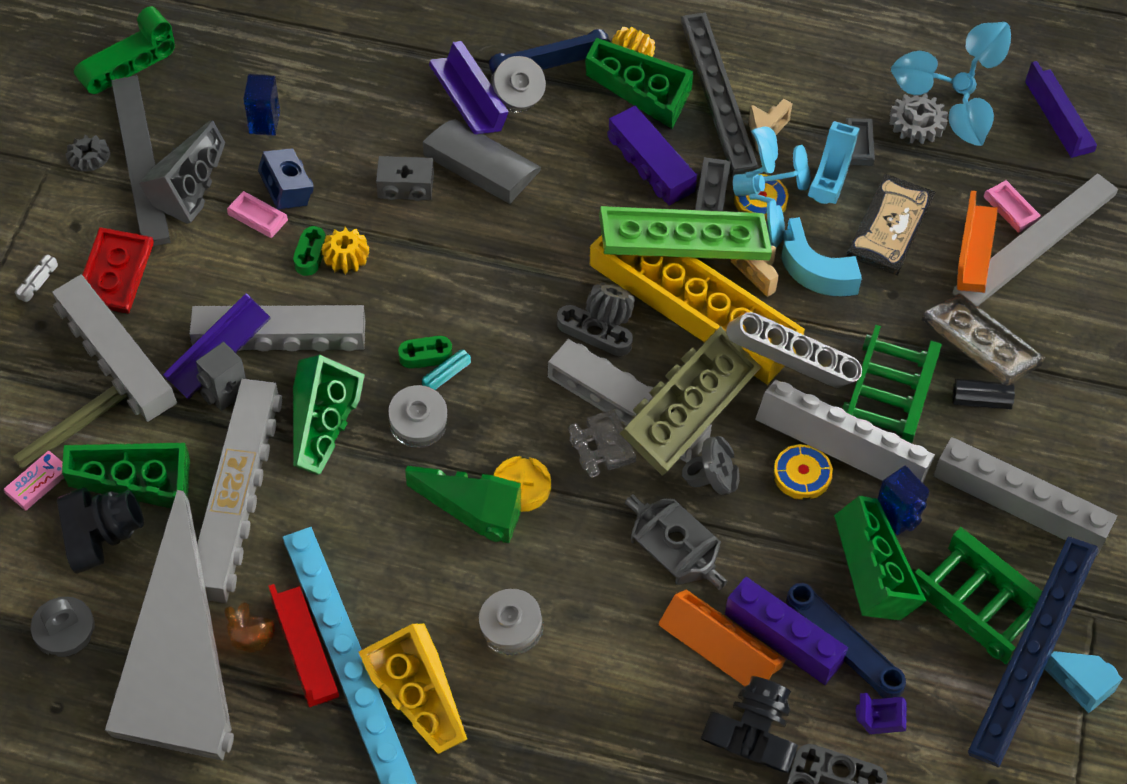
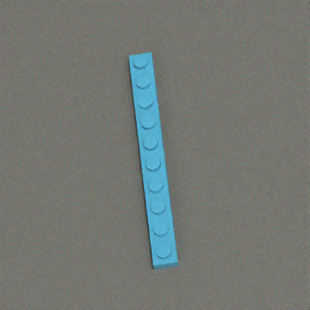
M312 527L283 536L284 545L380 784H417L379 690L371 681L358 653L362 650Z

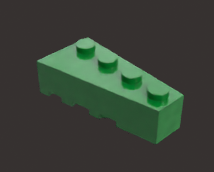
M599 38L595 39L586 56V76L632 105H636L637 108L670 129H673L692 90L693 71Z
M185 443L64 445L62 474L68 487L77 489L85 487L88 491L100 494L110 491L122 493L129 490L134 494L138 502L172 509L177 490L184 491L188 498L190 456Z
M859 495L834 515L862 616L902 620L926 602L924 594L878 499Z

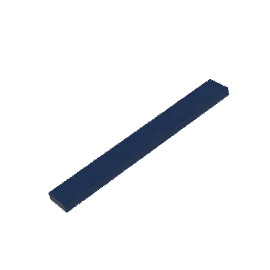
M1069 536L1067 537L968 750L969 756L1000 767L1098 553V546Z

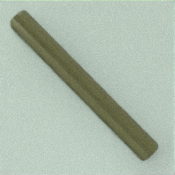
M113 385L15 454L13 457L15 463L23 470L28 468L47 451L55 449L128 396L126 394L121 396Z

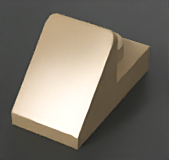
M783 99L777 106H772L768 113L752 105L749 115L750 130L758 127H769L777 135L790 121L793 103ZM752 134L755 150L759 152L756 139Z
M771 246L772 255L770 261L731 259V262L767 297L776 292L779 275L771 266L775 259V246Z

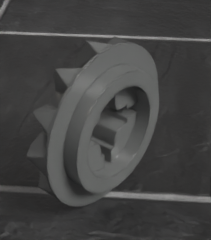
M85 135L81 140L74 138V143L67 145V161L71 167L79 171L96 170L102 167L110 156V150L105 139L100 140L97 135L92 138ZM90 148L92 149V152H88L86 155H83L82 151H88V149Z

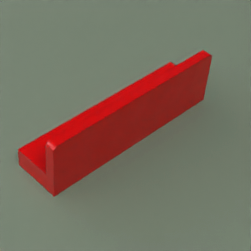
M275 584L269 585L272 604L308 706L312 707L338 698L339 693L301 587L277 593Z

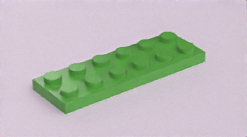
M600 207L599 218L604 254L769 261L772 255L764 213Z

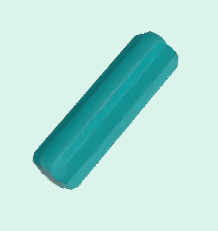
M464 349L459 350L423 377L422 385L436 390L471 363L470 355Z

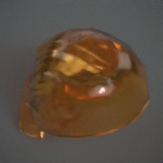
M245 602L239 605L238 613L231 606L225 608V616L229 622L227 624L228 636L236 650L248 653L260 651L273 639L275 632L273 619L249 615V604Z

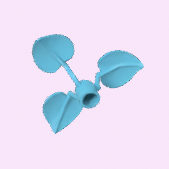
M1007 22L983 23L977 25L968 33L966 50L975 57L972 60L969 73L961 72L954 78L934 73L937 69L938 61L932 54L925 51H914L903 55L892 65L891 72L899 86L911 95L927 93L933 86V78L952 83L954 90L964 96L963 104H956L951 107L949 111V124L954 133L970 144L982 146L994 121L993 109L988 102L981 98H973L969 102L968 98L977 86L974 78L977 62L979 61L985 68H993L1005 59L1011 43L1010 25Z
M758 127L751 130V133L758 145L762 167L746 172V174L734 175L733 190L736 196L749 195L750 200L757 199L767 202L769 240L771 246L777 247L783 240V232L785 230L782 208L780 205H776L775 199L758 194L760 191H764L765 182L795 176L798 189L807 190L810 186L811 174L806 150L803 145H797L793 151L795 171L766 177L758 175L763 172L767 174L773 173L775 160L778 157L775 132L769 127Z

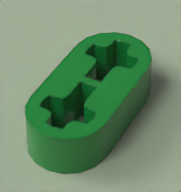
M308 227L303 230L293 257L295 270L300 275H313L320 267L323 258L322 244L325 243L326 237L324 230L320 227ZM314 238H318L314 241L313 246H310L309 241H313ZM307 256H310L311 261H308L307 264H302L305 263Z
M444 336L404 341L398 348L400 364L408 369L441 365L452 356V343ZM441 347L443 353H438L436 348ZM413 351L415 356L409 357L408 352Z

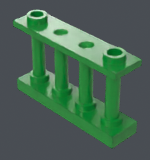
M875 325L873 334H867L862 350L867 352L862 365V375L857 380L851 402L845 401L842 409L858 419L869 421L872 425L896 431V435L902 436L901 439L912 444L942 344L931 341L928 351H914L878 340L881 326ZM874 351L918 363L917 366L922 368L921 374L915 372V375L872 363L871 359ZM869 373L911 386L910 389L916 390L915 395H908L907 398L863 385L866 374ZM859 396L903 408V412L909 413L907 420L901 418L899 421L856 408Z
M960 527L953 534L948 547L952 553L929 576L920 569L914 573V576L928 602L984 646L989 655L995 659H1000L1007 665L1016 649L1011 642L1026 628L1042 590ZM961 561L965 562L976 572L951 595L939 583ZM984 581H989L1000 591L976 615L962 603ZM1008 600H1013L1024 611L1002 634H999L987 622Z

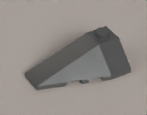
M213 120L208 121L152 167L139 182L152 206L186 224L191 223L204 206L205 200L203 195L205 189L211 186L212 180L210 175L212 169L218 166L225 145V141Z

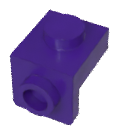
M860 693V704L856 705V718L869 735L906 731L907 702L903 697L872 700L868 693Z

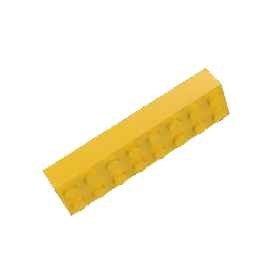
M602 235L590 245L591 267L704 343L720 326L726 331L730 321L747 312L761 315L804 335V328L697 258L604 254ZM743 348L761 366L754 376L767 385L784 367L780 363Z

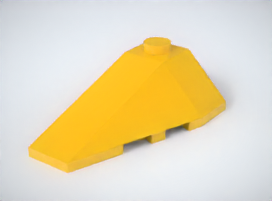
M411 624L358 652L371 681L378 689H382L392 700L391 703L397 710L402 711L412 722V726L438 754L467 740L439 655L425 624Z

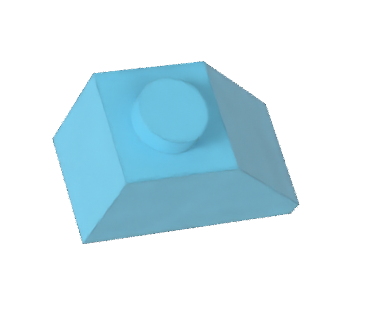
M1054 651L1044 668L1088 713L1112 695L1123 679L1119 676L1113 665L1106 663L1100 656Z

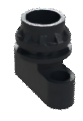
M82 487L57 498L66 556L71 569L76 574L104 563L101 542L106 541L112 546L120 543V540L123 541L130 538L135 530L142 528L144 525L140 505L134 494L129 490L122 493L110 491L104 493L103 496L98 494L92 498L88 489Z
M751 676L749 684L739 691L738 698L742 700V703L735 701L733 704L734 709L744 713L741 722L716 712H710L701 740L767 767L788 773L798 745L769 732L772 725L778 727L786 726L787 722L781 717L789 715L788 698L791 691L770 680Z

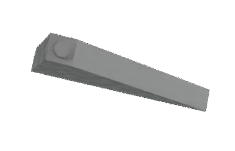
M177 490L105 731L114 738L223 761L225 752L229 753L232 748L234 734L231 733L232 729L190 503L184 491Z

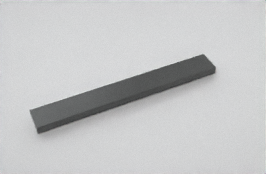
M706 12L681 16V25L726 160L730 161L731 176L734 177L737 174H746V172L759 169Z
M138 76L111 80L140 235L153 237V246L171 243L165 212L151 205L139 184L150 169L155 166V160Z

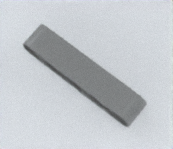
M747 312L733 319L727 325L726 333L733 343L829 386L840 388L857 381L862 375L861 364L854 357L756 313Z

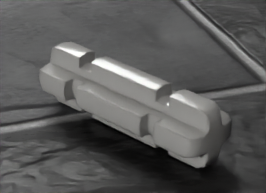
M48 254L44 255L39 261L41 265L37 264L23 282L25 284L21 283L15 290L16 297L19 300L28 302L34 295L33 291L37 292L50 276L48 273H52L56 269L58 263L54 257Z

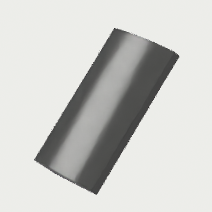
M456 119L441 125L423 141V155L425 157L433 158L434 162L508 204H511L541 171L539 165L483 134H474L469 126Z

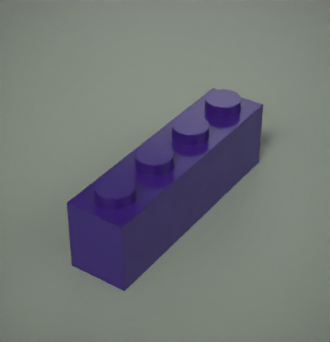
M636 105L609 118L607 135L613 145H617L626 161L631 162L636 167L640 177L649 182L655 194L662 198L668 206L695 192L696 173Z
M745 577L727 598L725 609L727 617L826 686L842 666L847 653V646L748 577Z

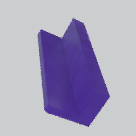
M453 42L448 57L431 59L429 66L474 134L502 131L509 111L495 93L463 42Z
M1037 61L1031 62L1025 83L1070 157L1073 158L1095 152L1097 147L1095 140L1051 69L1043 71Z
M246 293L163 376L187 399H190L202 387L196 376L198 374L196 361L222 342H225L236 353L271 317Z

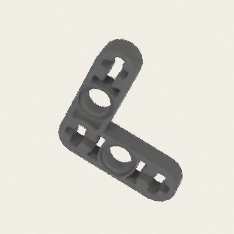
M806 744L800 747L796 753L787 784H794L796 782L818 784L819 781L826 784H868L867 779L870 775L876 777L877 783L875 784H887L888 777L883 768L878 765L814 744ZM808 755L814 756V762L809 774L803 773L806 758ZM843 764L847 766L850 774L847 777L839 778L834 775L832 766ZM856 769L860 770L857 782L852 781Z

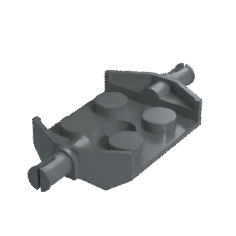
M634 494L627 498L625 505L637 514L631 534V543L633 544L636 540L676 577V585L702 580L703 578L708 579L718 590H721L727 584L728 580L715 570V562L720 550L721 541L675 499H661L652 504L647 503L644 505ZM672 532H680L685 538L682 541L675 542L668 535Z

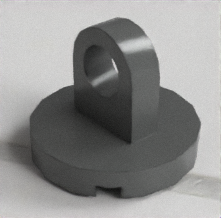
M721 436L710 437L703 442L702 456L691 459L682 470V477L691 487L711 484L719 495H727L737 490L739 485V468L737 465L733 466L731 458H734L735 454L729 443ZM701 469L698 474L694 475L696 471Z
M58 597L47 601L38 608L32 617L30 630L35 644L42 652L48 655L49 653L57 655V657H66L78 653L88 645L95 629V622L90 608L83 601L74 597Z

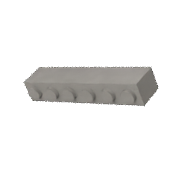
M82 274L52 291L56 300L53 307L61 319L67 317L70 321L67 323L74 336L76 338L81 336L84 339L82 344L91 357L94 355L98 357V366L105 376L111 374L114 378L112 383L121 396L126 394L129 397L127 402L135 415L141 413L146 421L149 422L177 404L170 385Z
M364 305L260 306L271 319L238 351L364 350L366 323ZM192 306L190 325L192 346L232 306Z
M567 339L548 361L549 379L626 426L636 415L633 409L644 398L648 401L652 398L649 392L653 387L644 385L636 380L632 374L619 370L607 359L596 356L584 345L576 344L570 339ZM709 425L680 457L681 460L687 463L698 456L702 451L703 442L710 438L712 425Z
M776 379L765 391L755 419L914 496L923 484L935 454L928 452L920 445L911 444L901 439L895 433L886 432L873 426L867 420L858 419L846 413L842 408L833 407L820 401L814 395L803 393L793 388L789 383L780 382Z
M953 437L950 438L940 456L933 476L1059 538L1066 540L1069 536L1098 546L1097 556L1117 518V515Z

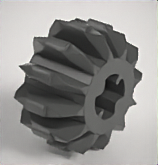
M600 283V285H593L592 290L589 292L586 310L590 313V316L598 318L599 321L620 325L621 323H627L629 317H631L635 298L629 291L623 290L622 287Z

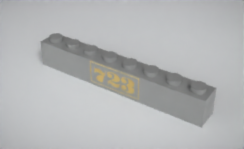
M241 379L197 543L208 601L227 603L229 592H234L236 588L237 575L234 573L236 565H241L244 553L241 545L243 539H247L249 536L250 512L254 513L256 509L257 496L255 491L256 487H261L262 463L263 461H268L270 452L269 436L273 437L276 430L275 412H280L282 406V395H278L277 385L274 382Z

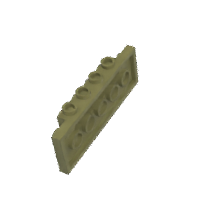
M721 326L697 351L692 347L681 358L684 364L681 367L676 364L665 375L668 381L665 384L660 381L649 392L652 398L649 401L644 398L633 409L636 415L619 433L662 476L677 462L761 368L741 346L730 341L726 331Z

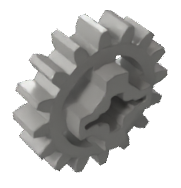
M926 93L922 97L913 95L912 98L904 94L903 99H897L895 105L892 106L889 123L894 125V133L901 132V139L910 137V143H913L915 139H919L921 144H924L925 139L934 142L935 136H942L948 122V112L943 111L944 104L937 105L936 97L931 100L927 99Z

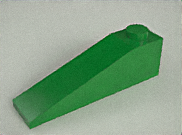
M322 355L298 360L293 385V466L316 475L321 474L335 448L334 442L340 431H344L348 424L346 420L351 410L356 409L360 401L365 374Z
M415 466L406 467V485L490 541L510 543L521 514V483L482 474L481 479L468 478L466 472L457 471L455 476H449L439 469Z

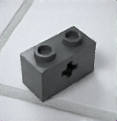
M379 156L376 179L378 198L388 200H432L434 180L433 158Z
M222 342L196 361L198 369L196 376L202 386L200 393L209 405L214 404L220 411L236 401L241 379H246L242 359L225 342Z

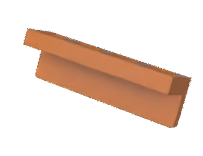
M971 191L958 264L957 290L985 293L998 208L976 206L977 191Z
M687 589L674 595L659 621L660 627L745 687L749 684L751 676L769 680L772 674L781 670L787 660Z

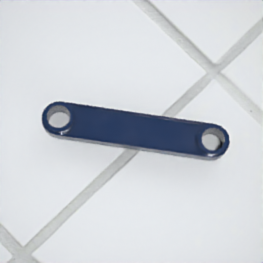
M596 29L588 35L508 55L503 53L496 54L489 60V69L492 76H494L497 67L504 60L513 56H523L533 60L544 70L586 59L596 38L611 42L604 30Z
M805 583L793 585L788 591L786 604L847 646L848 649L844 661L872 686L882 698L901 696L906 685V678L902 670L895 667L819 597L809 585ZM795 597H802L806 602H799ZM885 681H893L897 684V686H889L885 683Z

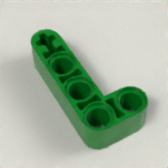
M146 7L139 13L137 17L139 32L77 64L74 69V75L89 93H100L112 86L111 80L130 77L168 57L174 51L175 42L172 27L155 7Z

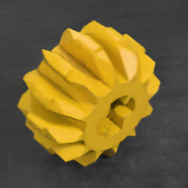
M622 27L611 41L613 44L651 57L654 55L655 41L650 39L649 34H644L641 30H635L633 27L629 29Z
M346 226L341 232L334 229L333 235H326L325 243L322 244V255H324L326 265L332 266L334 272L342 269L346 275L350 269L357 272L359 266H365L366 258L369 254V246H367L365 235H359L357 229L349 232Z

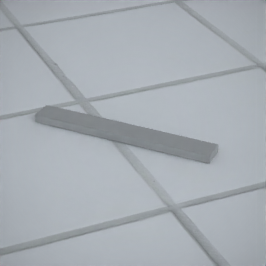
M1097 173L990 259L985 293L957 290L956 285L953 294L974 310L1117 194L1118 188Z

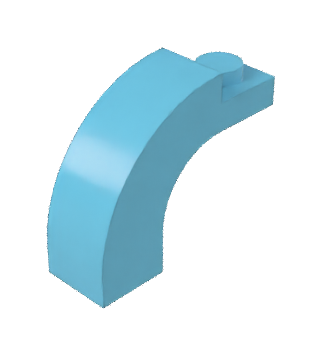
M836 121L833 122L829 129L817 174L809 189V197L823 204L837 203L860 128Z
M800 217L789 218L787 230L783 232L784 246L781 257L788 273L802 286L820 294L829 296L858 295L862 277L856 256L829 258L816 253L806 241Z

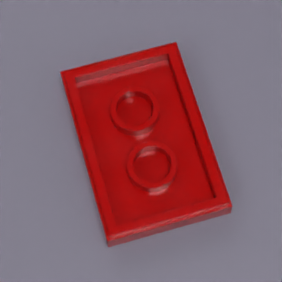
M99 227L82 275L111 311L130 313L154 244L153 237Z

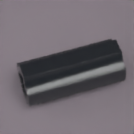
M955 379L952 403L954 405L1012 410L1015 399V385L1012 383Z

